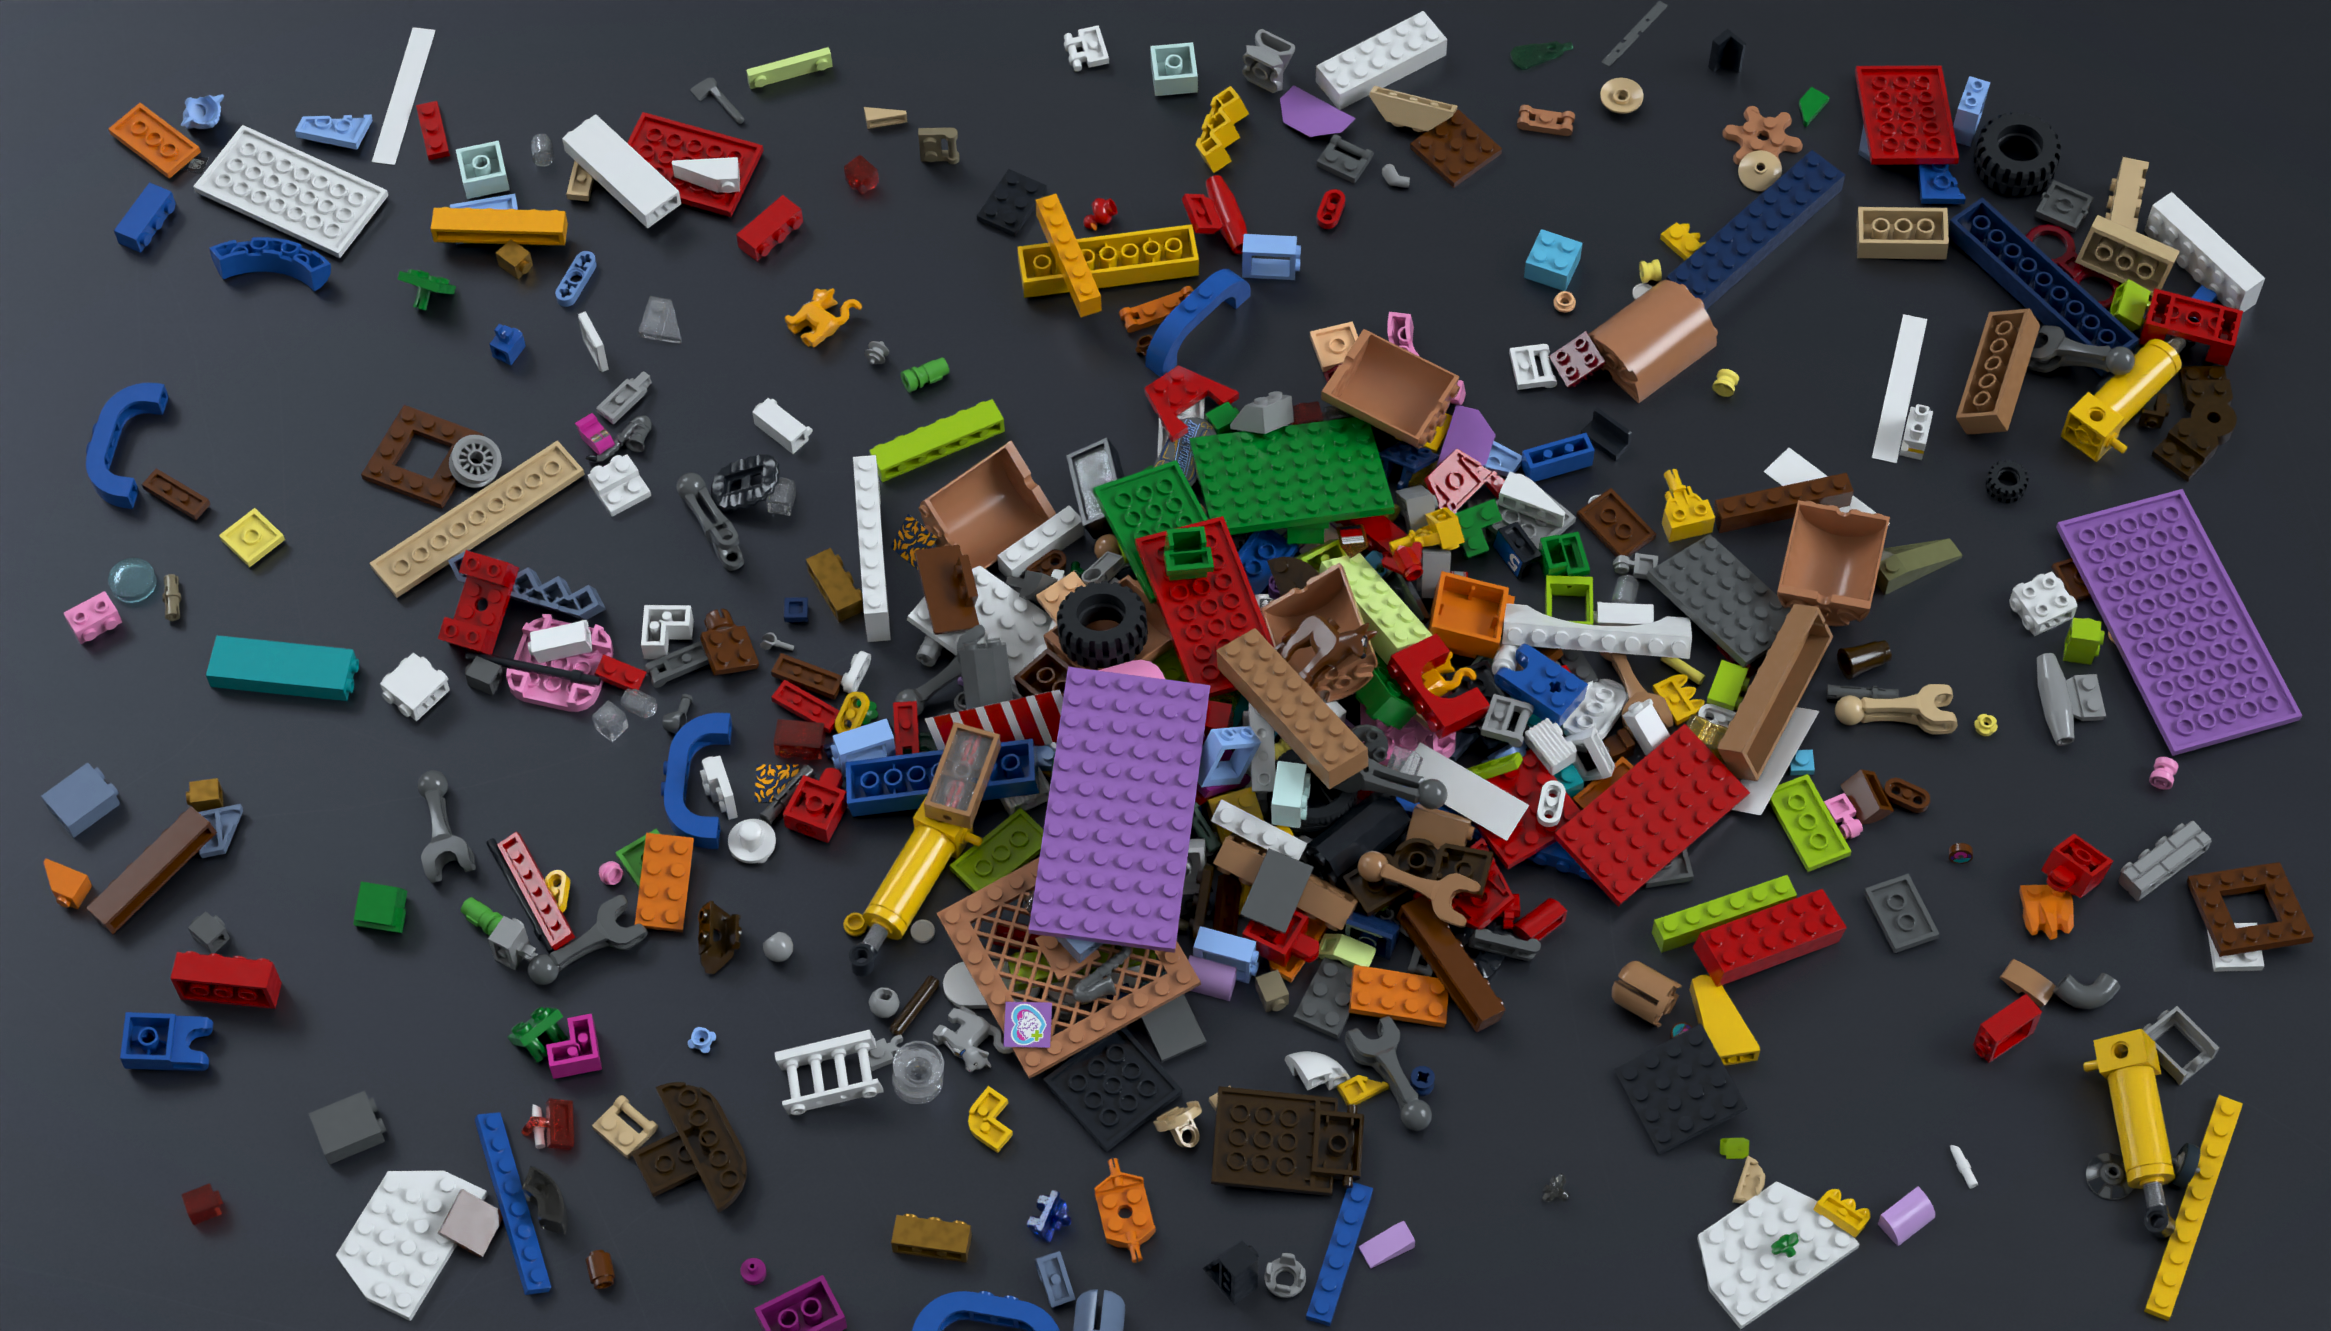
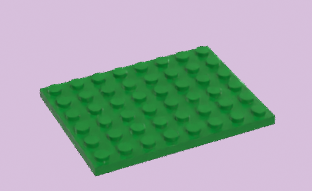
M1356 417L1283 426L1266 434L1241 431L1189 438L1208 520L1224 516L1231 535L1395 514V506L1371 425Z

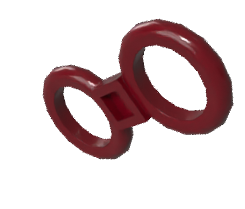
M2039 225L2025 235L2031 242L2036 237L2048 234L2061 239L2065 244L2066 252L2063 256L2051 260L2078 284L2088 277H2099L2106 280L2112 287L2113 295L2107 300L2098 302L2106 310L2110 309L2116 288L2121 285V282L2076 263L2078 255L2075 253V242L2067 231L2054 225Z

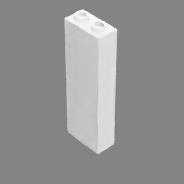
M596 114L590 119H586L580 126L568 132L562 138L565 152L647 228L681 205L679 191Z

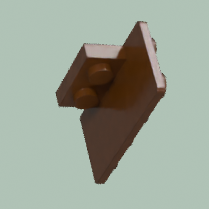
M959 545L916 550L914 555L933 633L939 635L968 631L979 625L975 609L978 592L969 556L962 555Z

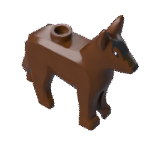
M1315 614L1307 616L1298 626L1287 632L1282 637V642L1274 649L1288 662L1296 650L1312 646L1316 655L1299 675L1315 689L1321 677L1342 663L1349 655L1354 654L1361 659L1366 658L1368 641L1378 631H1367L1369 623H1365L1356 630L1339 633L1337 630L1340 627L1331 618L1326 620L1320 615Z

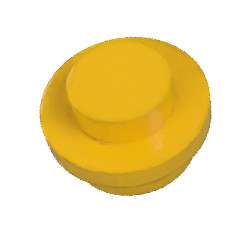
M851 913L845 918L843 926L847 934L860 936L865 933L868 925L865 923L862 914Z

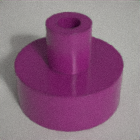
M750 1258L743 1262L740 1271L745 1283L758 1285L764 1281L766 1267L763 1261L758 1258Z

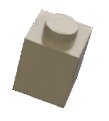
M1278 969L1255 977V989L1266 1012L1272 1010L1279 1011L1289 1004V993Z

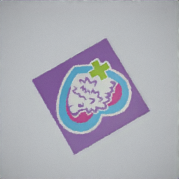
M1006 1002L1003 1047L1050 1048L1052 1003Z

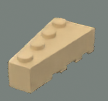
M2123 157L2117 178H2112L2109 191L2113 192V196L2109 195L2106 208L2110 209V213H2106V219L2136 231L2149 162Z

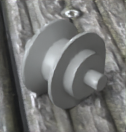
M883 341L870 342L868 345L869 349L864 352L865 357L872 365L883 364L885 362L884 356L889 354L888 348L884 345Z

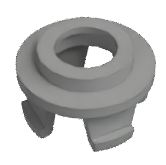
M1282 1253L1281 1258L1267 1263L1264 1275L1266 1287L1275 1296L1281 1298L1293 1297L1300 1293L1305 1286V1268L1295 1260L1294 1254ZM1285 1271L1291 1273L1294 1277L1293 1285L1277 1284V1275Z

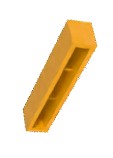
M1057 194L1036 199V216L1080 317L1102 311L1100 292Z
M442 207L433 209L431 233L434 242L506 244L512 239L517 244L565 245L568 222L565 211Z

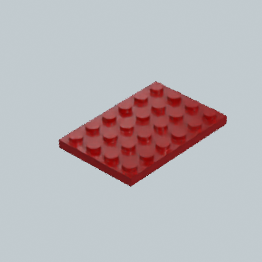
M1856 66L1855 76L1871 165L1958 164L1959 154L1942 66Z
M642 112L627 142L679 191L681 203L732 217L764 151L763 145L645 112ZM738 157L740 191L718 193L675 178L672 161Z

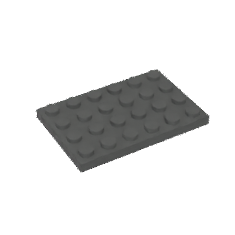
M1711 534L1649 570L1646 578L1743 668L1768 652L1776 639L1778 631L1783 626L1787 614L1791 611L1790 607L1784 608L1778 596Z

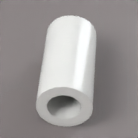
M1502 641L1500 642L1492 665L1494 675L1503 667L1513 671L1516 670L1517 661L1515 657L1519 645L1502 644Z

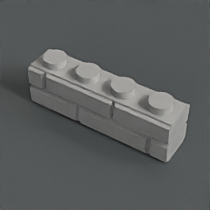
M2194 821L2186 825L2181 823L2173 830L2172 836L2169 838L2163 836L2155 844L2156 847L2153 850H2144L2138 856V861L2134 864L2128 862L2122 867L2118 880L2119 884L2126 891H2129V894L2136 901L2141 900L2208 850L2212 840Z

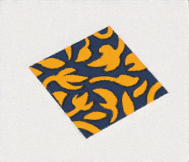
M908 514L891 548L918 570L914 555L915 551L932 548L937 537L933 533H929L922 524Z
M757 765L754 802H772V798L775 795H779L799 772V765Z

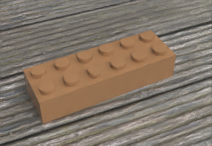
M2030 308L1989 312L1956 415L1957 421L1966 434L2008 431L2040 328V324Z
M1232 833L1225 838L1213 864L1218 866L1217 870L1226 875L1232 873L1239 877L1238 880L1241 883L1252 886L1267 850ZM1311 873L1297 907L1304 910V915L1313 920L1319 918L1325 921L1324 925L1337 931L1338 929L1343 930L1346 927L1347 919L1356 910L1359 903L1352 894Z

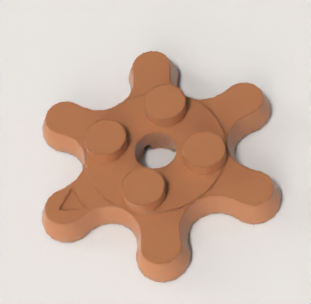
M1749 106L1744 111V118L1747 122L1743 126L1727 125L1722 132L1725 139L1733 140L1740 144V150L1733 156V161L1737 165L1740 164L1744 156L1753 151H1767L1778 158L1782 152L1798 153L1803 148L1799 138L1788 136L1784 132L1792 123L1791 116L1787 112H1781L1775 118H1764L1760 115L1757 107ZM1761 134L1769 139L1762 141L1758 139V136Z

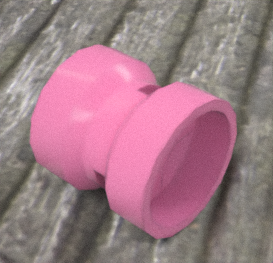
M2158 757L2154 763L2155 771L2151 773L2149 778L2151 785L2163 790L2172 788L2174 783L2173 775H2176L2179 768L2178 763L2168 757Z

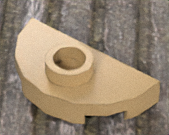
M1747 1156L1733 1198L1735 1203H1745L1754 1196H1758L1765 1185V1173H1763L1762 1168L1758 1165V1161L1750 1156Z

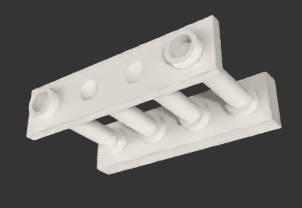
M1249 703V711H1243L1242 725L1243 727L1250 726L1261 741V744L1245 773L1251 777V781L1245 788L1252 787V792L1256 793L1258 801H1267V792H1273L1276 777L1274 729Z
M870 1030L775 1052L777 1064L781 1070H787L791 1099L782 1101V1105L788 1115H800L807 1110L861 1097L872 1098L878 1093L884 1092L878 1078L872 1080L868 1051L876 1048V1042ZM858 1053L863 1082L848 1085L844 1057L849 1054ZM834 1059L839 1088L825 1091L820 1063L824 1060ZM809 1064L811 1065L815 1093L801 1096L797 1068Z

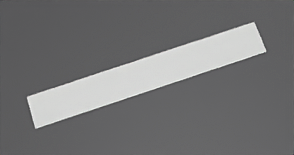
M412 28L372 162L392 165L396 163L436 30Z
M1903 314L1872 458L1897 463L1927 319Z

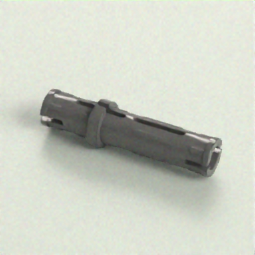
M1827 684L1826 699L1840 700L1842 697L1849 695L1856 696L1860 700L1863 697L1894 699L1898 698L1899 690L1877 688V686L1865 688Z
M804 765L779 795H775L772 798L771 804L760 814V818L771 825L781 812L785 811L803 775L813 778L816 774L810 766Z

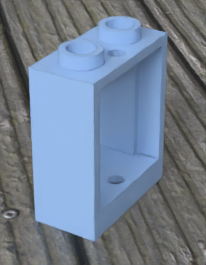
M1969 76L1953 125L1956 143L1971 147L1983 113L1990 82Z
M1244 234L1242 278L1295 280V271L1300 272L1301 245H1297V236ZM1252 256L1290 257V260L1252 258Z
M887 718L833 735L834 745L830 746L834 767L841 771L843 778L846 777V762L896 756L894 736Z
M1250 726L1211 729L1202 746L1198 783L1201 787L1240 784L1261 744V741ZM1235 749L1229 761H1220L1225 750Z
M1200 926L1193 946V956L1236 967V980L1249 984L1251 976H1256L1259 962H1257L1259 951H1256V941Z

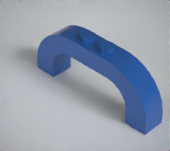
M1222 269L1209 276L1171 311L1161 323L1149 344L1145 360L1146 367L1159 377L1171 371L1177 365V353L1186 336L1223 301L1237 309L1250 297L1249 283L1230 269Z
M140 383L120 390L106 402L97 423L93 425V437L86 447V470L96 493L111 505L133 509L139 492L135 479L114 475L109 469L124 424L138 414L163 415L169 397L164 384Z
M730 713L705 714L686 723L674 736L669 750L668 761H664L663 774L666 775V782L661 783V796H664L668 822L677 836L694 838L693 846L700 848L719 849L721 827L719 817L698 816L690 812L685 806L690 763L694 754L705 746L715 744L730 745L732 732Z
M958 1291L934 1299L920 1312L912 1331H943L955 1321L972 1320L1025 1331H1060L1053 1318L1042 1308L1032 1303L1021 1301L1014 1296L998 1297L987 1291H980L979 1293Z

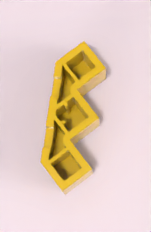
M1231 86L1213 97L1210 104L1212 107L1210 114L1206 115L1202 125L1203 132L1201 138H1198L1195 144L1203 160L1213 173L1232 162L1225 148L1241 138L1234 124L1249 115L1240 96Z

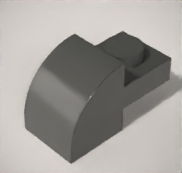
M1026 570L1024 579L1007 576L1005 584L1013 587L1019 593V597L1037 603L1036 595L1056 583L1058 579L1043 573Z

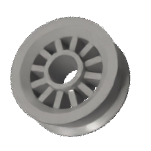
M468 435L461 438L455 444L449 457V468L453 477L459 483L468 487L479 488L488 485L495 479L501 466L502 457L497 445L489 438L481 435ZM470 459H477L480 464H475Z

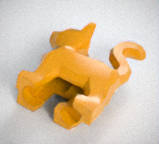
M817 288L813 291L812 300L804 304L794 316L787 315L785 322L788 329L794 335L806 326H809L812 331L801 335V339L808 347L812 346L814 348L824 341L826 337L832 336L840 326L846 323L849 319V308L854 307L861 310L862 304L855 299H849L840 308L841 316L835 317L826 311V309L838 304L833 298L835 290L833 288L830 290H820Z
M1449 652L1445 664L1422 675L1424 686L1438 697L1457 688L1463 677H1469L1473 681L1477 677L1474 670L1464 667L1455 672L1451 681H1446L1440 674H1448L1455 671L1450 661L1453 656L1452 652Z

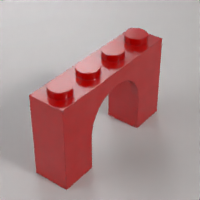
M1436 633L1391 655L1386 668L1389 675L1400 685L1403 694L1414 704L1417 713L1426 720L1429 729L1439 739H1442L1484 718L1490 704L1477 687L1454 698H1441L1432 694L1424 686L1422 675L1445 664L1450 652Z

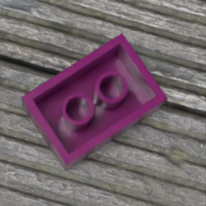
M823 1275L754 1308L757 1321L763 1331H842L847 1328L845 1316Z

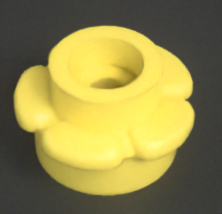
M1981 714L1974 722L1977 733L1982 736H1990L1998 728L1997 720L1992 715Z

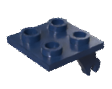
M1402 440L1379 452L1380 459L1384 461L1383 469L1387 482L1395 463L1403 466L1397 490L1407 488L1413 473L1439 460L1440 455L1433 453L1428 448L1418 449Z

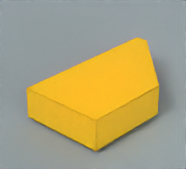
M1357 1075L1337 1085V1090L1347 1107L1349 1104L1357 1105L1389 1089L1387 1082L1382 1081L1381 1083L1361 1075Z

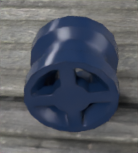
M1416 1067L1411 1073L1410 1085L1418 1096L1429 1095L1434 1089L1435 1074L1429 1067Z

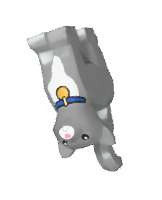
M961 1005L960 1009L953 1008L948 1014V1021L961 1025L956 1032L943 1025H939L933 1032L934 1044L937 1046L944 1044L955 1056L962 1058L965 1061V1068L968 1072L982 1069L984 1066L992 1067L987 1059L989 1052L977 1048L989 1035L994 1036V1046L997 1051L1001 1053L1013 1052L1011 1047H1003V1032L998 1027L990 1025L983 1017L977 1016L975 1012Z

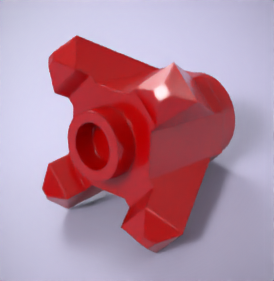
M1414 542L1411 547L1399 545L1394 551L1393 557L1385 556L1381 563L1384 568L1401 574L1408 581L1416 580L1423 574L1421 565L1423 546L1420 542Z

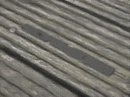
M1659 1L1623 38L1625 42H1619L1601 62L1610 67L1640 36L1637 33L1639 31L1643 33L1668 5Z

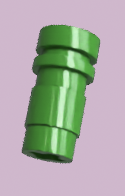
M941 357L922 364L920 367L914 366L911 369L902 371L901 379L906 390L912 392L917 390V387L922 388L926 383L932 384L942 380L943 376L949 374V367L946 360Z
M473 897L468 898L461 907V913L466 916V920L476 927H482L483 932L489 936L503 918L500 913L493 912L489 907Z

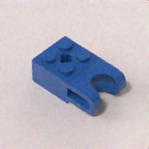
M1522 644L1516 650L1515 658L1524 670L1513 671L1503 667L1494 675V682L1501 690L1516 700L1533 705L1534 715L1542 720L1548 718L1552 724L1557 723L1561 727L1585 699L1588 684L1530 645Z
M126 1012L120 1055L124 1069L206 1070L209 1067L208 1056L204 1052L191 1050L189 1046L195 1038L209 1036L212 1033L213 1021L208 1017Z

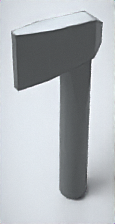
M709 77L690 89L699 101L711 93L738 124L744 122V117L717 88V82L714 78Z

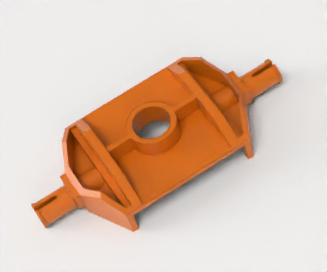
M1113 1158L1114 1166L1112 1159L1107 1161L1111 1174L1094 1188L1106 1242L1115 1247L1130 1250L1132 1262L1136 1263L1137 1259L1138 1262L1143 1260L1140 1245L1152 1237L1156 1232V1227L1153 1223L1143 1177L1121 1172L1118 1159ZM1126 1208L1132 1212V1215L1129 1218H1121L1118 1212Z

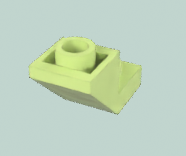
M1324 934L1319 945L1318 957L1320 959L1326 957L1332 960H1340L1349 968H1353L1354 965L1369 967L1377 949L1344 934Z

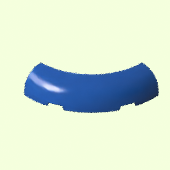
M253 237L251 241L237 243L236 240H231L209 248L214 265L222 279L248 272H275L296 278L309 286L313 291H316L327 282L331 274V264L323 256L314 250L311 252L304 249L301 244L289 240Z

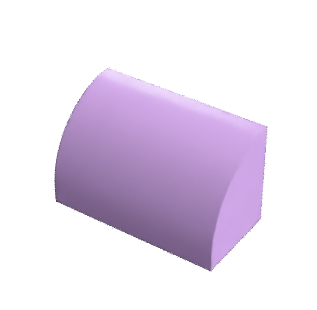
M1190 955L1188 961L1201 981V985L1190 991L1230 1001L1236 983L1237 968Z
M1917 1186L1882 1213L1878 1225L1899 1246L1935 1218V1211L1926 1194Z

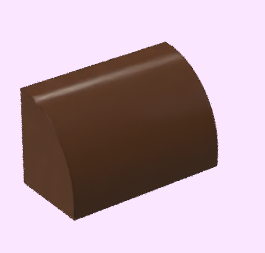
M1860 769L1841 784L1844 793L1856 810V818L1860 820L1862 825L1879 821L1894 812L1875 772Z

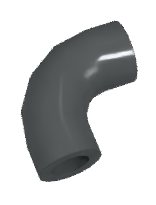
M2101 973L2090 985H2083L2068 974L2056 985L2053 992L2072 1007L2089 1010L2102 1007L2111 1000L2119 991L2120 985L2113 977L2105 973Z

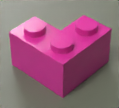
M592 1014L567 1018L570 1040L546 1045L553 1079L602 1070Z

